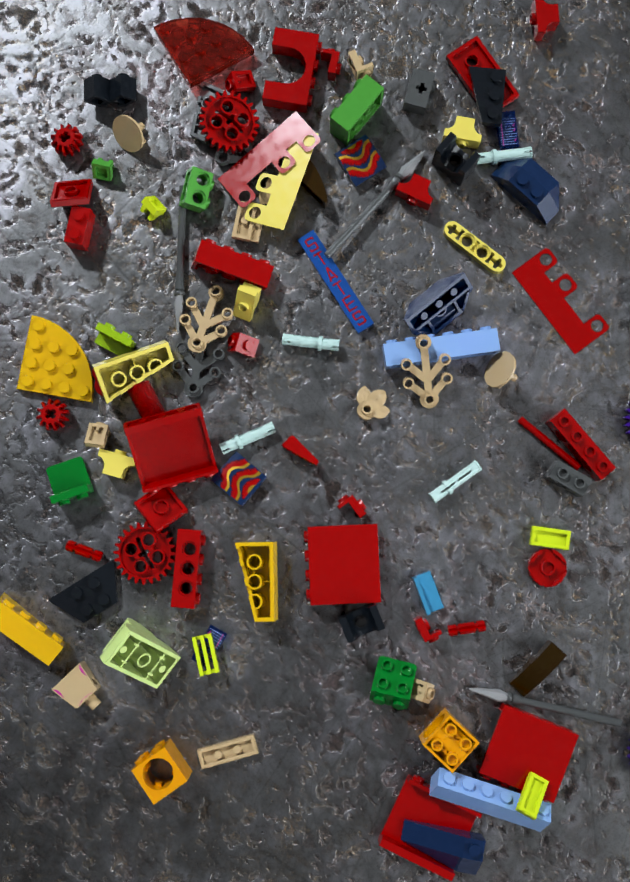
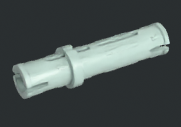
M532 147L499 151L492 149L491 152L478 153L481 156L477 165L487 163L495 165L498 162L532 158L533 152H530Z
M285 333L282 336V345L315 348L317 351L322 349L339 351L340 339Z
M271 421L239 436L238 434L234 435V438L219 443L223 455L238 448L243 449V446L276 433V430Z
M474 460L447 481H442L441 485L428 493L434 503H437L447 494L451 495L454 489L481 471V466Z

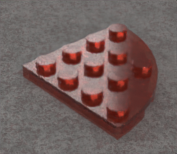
M179 18L153 27L154 32L190 88L255 54L254 48L241 34L227 25L210 19Z

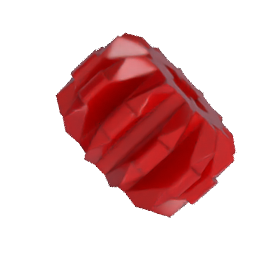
M69 123L66 127L60 124L61 129L54 128L56 134L51 135L53 140L51 145L58 154L62 153L64 157H67L70 153L74 157V151L80 152L79 147L83 146V136L79 133L77 127L72 128Z
M48 399L47 404L41 402L43 408H37L41 415L36 416V419L41 420L39 425L45 426L46 430L49 431L52 428L54 431H58L59 426L64 428L65 424L63 421H69V418L65 417V415H68L70 411L64 410L67 405L65 403L61 404L59 399L55 401ZM52 411L56 412L54 413V415H56L55 418L50 417L52 416L50 415Z

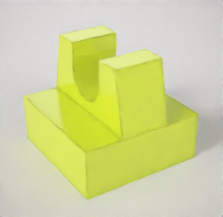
M147 196L141 201L143 205L140 211L142 213L150 212L148 216L149 221L155 220L167 210L156 196Z

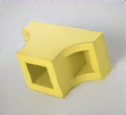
M457 116L454 125L444 129L441 143L452 132L457 137L455 141L459 148L478 149L482 135L478 134L474 128L475 119Z
M244 281L243 285H240L237 289L233 316L250 322L260 300L262 288Z
M100 448L97 455L104 461L102 473L125 479L126 473L130 468L136 467L134 459L126 456L127 452L115 449V452Z

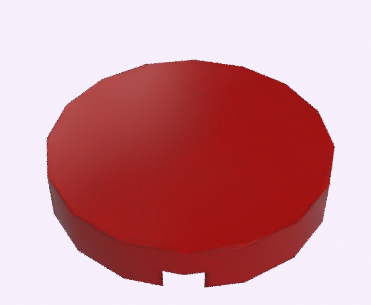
M545 548L532 554L528 561L527 569L533 582L540 586L553 587L557 586L565 578L567 564L561 553Z

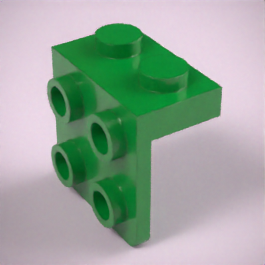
M76 457L46 469L54 494L50 496L52 504H58L59 507L70 504L72 499L77 498V500L89 497V493L94 492L82 457Z
M380 656L369 700L378 705L386 704L397 710H407L417 666L413 663Z

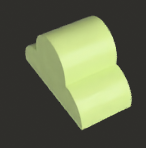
M131 618L125 620L100 655V659L105 665L156 689L181 658L171 647L157 639L148 629Z

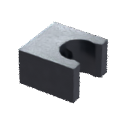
M450 132L435 150L431 164L458 186H461L475 170L481 155L476 151L472 155L463 152L456 144V135ZM450 161H456L459 165L453 166Z
M369 603L338 616L348 643L355 641L357 637L366 633L385 629L375 603ZM359 616L365 617V625H356V618Z

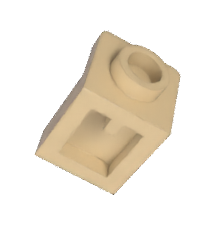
M356 50L348 52L347 62L355 79H363L366 74L370 77L374 70L373 62L364 65L362 57L357 55Z
M89 422L84 441L85 446L105 449L107 437L111 435L109 425L102 422Z
M414 679L411 698L430 704L435 695L434 685Z

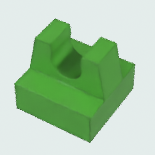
M93 159L91 163L93 178L111 182L114 169L113 160Z

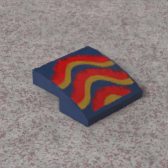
M366 134L334 154L354 187L387 167Z
M235 451L212 478V481L243 507L267 477Z

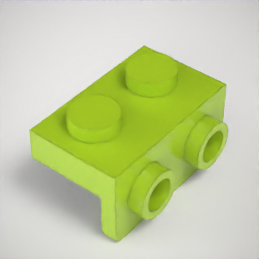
M98 322L95 328L99 334L94 342L118 356L133 351L137 345L132 340L133 336L124 331L120 334L115 331L116 327L107 322L105 325Z

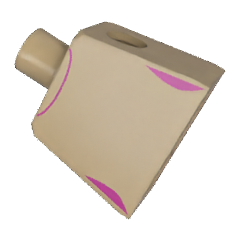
M85 661L80 662L52 688L57 695L76 709L83 703H86L93 711L101 703L94 695L101 686Z

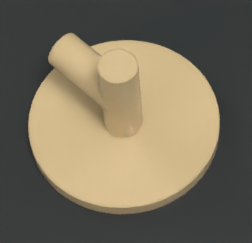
M119 115L114 119L112 129L118 144L128 152L139 151L143 144L146 143L142 132L145 129V125L142 122L137 123L128 115Z
M506 351L493 356L485 369L484 377L486 383L493 388L500 389L510 380L516 381L518 376L514 374L516 369L515 357Z

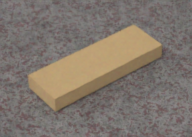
M252 733L198 748L197 754L201 769H206L259 754L255 735Z

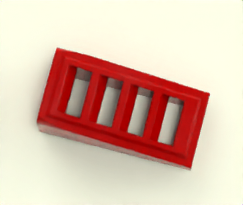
M293 435L281 445L284 449L312 465L317 466L319 464V461Z

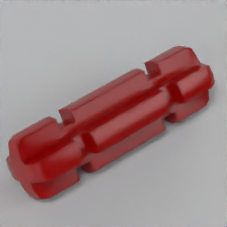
M68 540L65 549L67 551L75 552V554L86 558H92V560L97 562L101 561L103 557V552L99 550L94 551L93 548L80 543L77 544V542Z
M483 620L476 621V623H460L458 626L455 624L448 625L447 630L449 636H456L458 633L463 635L476 633V631L483 632L486 631V624Z

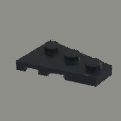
M469 66L468 73L471 77L481 125L500 127L506 70Z

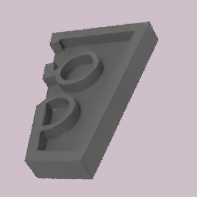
M201 81L200 96H198L197 111L194 114L190 135L193 139L208 145L211 140L205 142L204 140L207 135L200 134L204 128L198 127L199 123L202 122L198 119L199 115L202 114L200 109L204 107L203 103L205 100L209 102L210 95L215 98L216 92H219L222 96L224 90ZM222 106L223 110L227 112L229 107ZM217 120L211 121L216 127L220 125Z

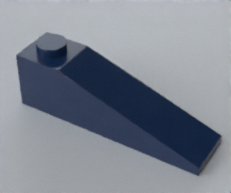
M404 819L402 841L457 872L477 874L483 861L486 843L481 833Z

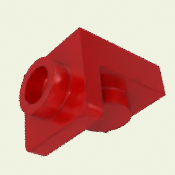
M251 70L231 71L225 80L226 90L229 93L233 90L234 96L237 92L254 91L256 84Z
M421 616L413 619L424 642L432 643L439 639V635L442 634L439 628L429 632L428 630L431 627L426 618L422 619Z

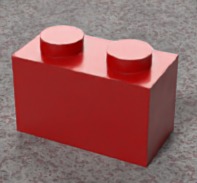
M76 205L71 207L64 242L69 248L88 251L96 216L91 208Z

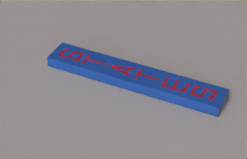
M312 230L297 239L357 334L374 325V322L331 257L328 259L324 255L327 250L315 231Z

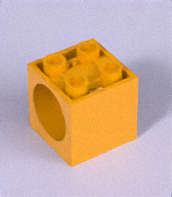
M445 707L418 736L422 745L452 773L479 744L474 734Z
M171 738L168 741L163 739L158 742L150 753L147 750L141 754L134 762L135 766L131 770L153 805L187 782L192 773V769ZM161 758L168 761L173 768V777L166 780L155 777L150 770V760Z

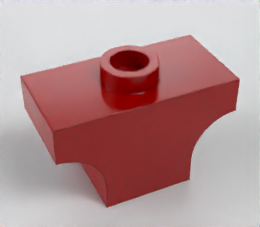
M533 0L529 20L530 25H533L534 41H542L546 32L556 30L560 22L558 4H548L544 0Z
M414 173L409 182H399L395 196L406 200V203L411 206L417 205L428 211L433 201V198L428 193L431 180Z

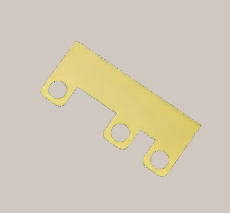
M306 136L303 140L304 145L312 146L315 143L314 136ZM295 142L287 149L296 161L285 173L279 172L278 176L268 173L260 174L256 190L271 195L267 206L254 202L249 204L245 214L247 221L284 230L313 149L306 152ZM284 157L281 168L289 166L290 159L288 157ZM265 177H269L272 180L271 186L267 189L262 188L260 185L261 180ZM253 207H258L261 210L258 218H251L249 215Z

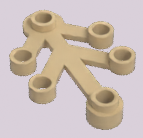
M213 285L209 288V301L203 316L197 307L196 298L189 297L186 299V306L191 310L199 325L197 334L191 325V318L188 314H182L179 318L180 324L185 327L190 337L188 348L194 353L203 352L207 347V343L219 337L224 338L227 335V328L224 325H218L214 332L205 335L207 329L233 318V311L230 308H224L221 314L211 318L216 303L224 297L223 289L219 285ZM214 290H219L218 294H213L212 292ZM190 301L195 302L192 306L188 305ZM226 312L231 313L228 317L224 316ZM184 318L189 319L186 323H183L182 320ZM220 329L225 330L222 334L218 333ZM200 341V344L196 346L194 342Z
M420 334L416 337L415 344L420 349L422 371L413 365L409 358L402 359L400 365L403 370L410 371L424 382V390L416 385L411 377H405L402 384L404 388L411 389L420 396V403L423 407L433 408L438 404L439 392L446 384H450L453 381V377L449 372L442 373L440 381L433 388L431 381L444 366L450 364L451 357L447 353H442L439 356V360L430 370L428 348L431 346V339L426 334ZM422 340H427V344L425 346L420 345V342ZM447 356L448 361L442 362V357ZM409 361L410 365L409 367H404L403 363ZM445 375L450 376L448 381L443 380ZM407 380L412 381V384L410 386L405 385V382ZM428 396L433 397V400L431 402L426 401V398Z

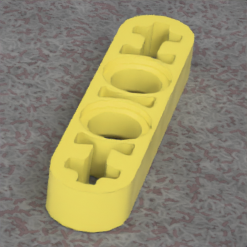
M450 221L445 225L443 229L444 237L493 274H499L504 270L506 266L505 259L455 221ZM454 227L455 233L449 234L448 228ZM460 232L463 233V234L460 236L459 240H456V238H457V236L460 234ZM465 237L470 238L472 245L464 246L462 239ZM484 249L487 256L484 258L478 257L477 250ZM492 255L493 257L491 258V260H489V262L486 263L485 261H487L489 256ZM497 261H499V262H500V264H499L500 267H497V268L495 269V268L493 267V265H494L493 262L496 263Z

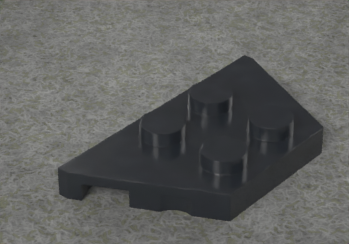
M111 560L53 596L49 601L81 622L89 621L119 602L116 588V562Z

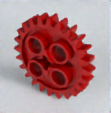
M226 90L223 91L222 96L219 92H216L215 98L210 95L209 102L204 101V107L200 109L202 114L198 117L202 121L198 127L204 128L200 134L207 135L204 141L211 140L210 147L216 144L217 151L221 147L224 148V153L231 149L232 154L235 153L236 148L239 152L243 150V146L248 148V142L253 143L255 140L253 137H256L258 134L255 130L260 126L256 124L259 117L254 116L257 109L251 110L253 103L247 104V97L243 100L240 99L241 93L234 96L233 90L230 95H227ZM222 106H228L231 112L224 111ZM238 118H243L246 124L239 123ZM217 120L220 126H214L211 121ZM228 120L232 121L230 124L226 123ZM227 132H232L235 138H229Z
M137 522V528L130 525V532L123 530L125 537L118 536L121 543H115V546L119 547V550L113 551L114 554L119 555L118 558L114 559L116 562L120 561L117 569H124L121 575L129 574L128 581L134 577L135 584L140 579L143 585L147 583V579L151 584L154 583V578L161 581V574L165 577L168 576L166 569L172 570L173 568L169 564L175 563L172 556L176 552H173L172 549L176 545H171L170 543L174 537H167L169 531L164 533L161 531L156 534L147 522L144 523V527H142L140 522ZM148 534L154 538L152 545H148L145 542ZM138 537L140 538V541H141V544H142L143 548L141 547V545H140V544L138 543V541H137V538H138ZM130 544L136 546L137 551L135 554L129 553L128 547ZM144 550H149L147 556H142ZM157 551L163 554L161 562H157L154 559V554ZM149 559L153 563L154 568H151ZM139 561H143L146 565L143 572L137 568Z

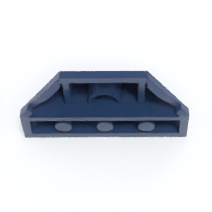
M532 158L504 161L491 174V177L545 225L559 212V182Z
M461 272L438 280L409 304L403 320L413 335H436L464 312L469 294L473 289L466 274Z

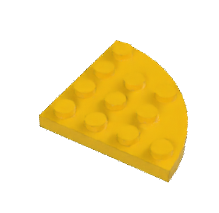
M32 315L17 389L93 403L94 379L92 378L91 365L82 347L75 338L59 325L42 317Z

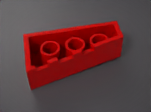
M211 239L201 240L191 265L192 269L197 270L198 267H201L206 273L211 275L221 273L224 279L235 281L237 278L240 279L239 283L243 284L245 281L262 288L263 291L268 287L274 266L270 265L269 261L264 259L256 260L252 258V255L245 252L240 254L235 252V249L230 246L224 245L221 247L216 245V242Z

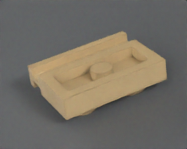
M238 204L232 239L259 244L263 225L247 221L245 214L249 204L246 207H240ZM253 207L249 212L251 218H258L261 214V210L258 207Z

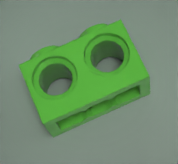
M194 166L189 168L186 172L179 206L197 213L207 209L210 204L209 192L212 191L214 186V180H212L214 174ZM197 178L202 180L203 186L197 182ZM193 195L198 198L199 203L194 202Z

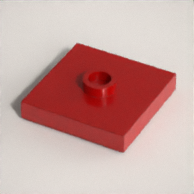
M92 179L55 182L50 199L51 207L90 204L93 189Z
M167 487L161 488L155 493H147L133 503L156 534L188 513V509L171 488Z

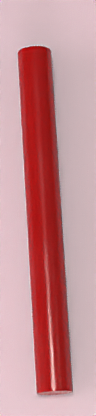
M523 416L519 418L517 422L571 467L575 470L581 467L579 462Z

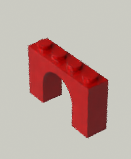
M275 27L272 41L273 54L297 58L304 65L305 72L299 80L293 83L265 80L262 96L263 106L307 113L308 106L311 107L313 95H310L311 89L315 88L316 77H313L314 71H318L319 60H317V54H321L322 42H319V34Z

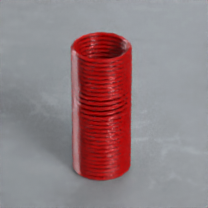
M148 380L142 381L128 389L127 393L134 406H136L135 408H137L136 410H138L137 412H139L138 414H140L141 418L165 412Z

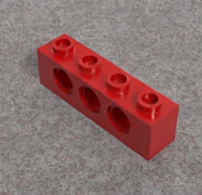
M565 408L545 422L594 481L602 480L616 468Z
M180 528L177 531L171 607L195 609L197 604H200L201 593H198V585L202 584L203 574L200 573V565L203 566L204 554H201L202 546H205L206 535L203 534V530ZM190 543L196 548L195 553L192 555L186 551V547ZM187 563H191L194 567V571L191 574L185 572L184 567ZM185 582L190 583L192 586L190 593L183 591V584Z

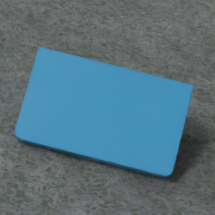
M430 571L411 577L427 616L431 615V612L444 608Z

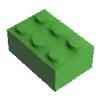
M367 74L363 79L359 78L356 81L353 91L347 93L342 99V104L338 108L335 107L330 113V133L346 146L382 105L384 87Z

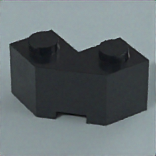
M120 73L112 79L104 78L100 74H92L84 80V102L98 107H107V103H118L119 107H126L137 101L136 79L129 77L128 74Z

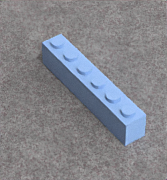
M491 326L481 327L478 331L464 329L461 330V333L457 334L449 331L442 333V336L436 337L435 334H428L431 339V346L428 348L430 363L437 362L442 353H447L451 360L497 354L500 351L497 328L491 329ZM416 337L405 338V341L397 342V339L387 340L386 344H383L382 352L385 370L400 368L401 360L404 358H409L413 365L422 364L420 349L415 344ZM425 339L420 342L421 346H425L427 344V340ZM442 357L441 361H448V357ZM405 361L403 363L404 367L410 365L409 361Z
M439 767L431 776L429 796L539 832L551 823L550 803L542 801L537 818L532 820L515 810L521 795L520 793L457 772L452 773L442 767Z

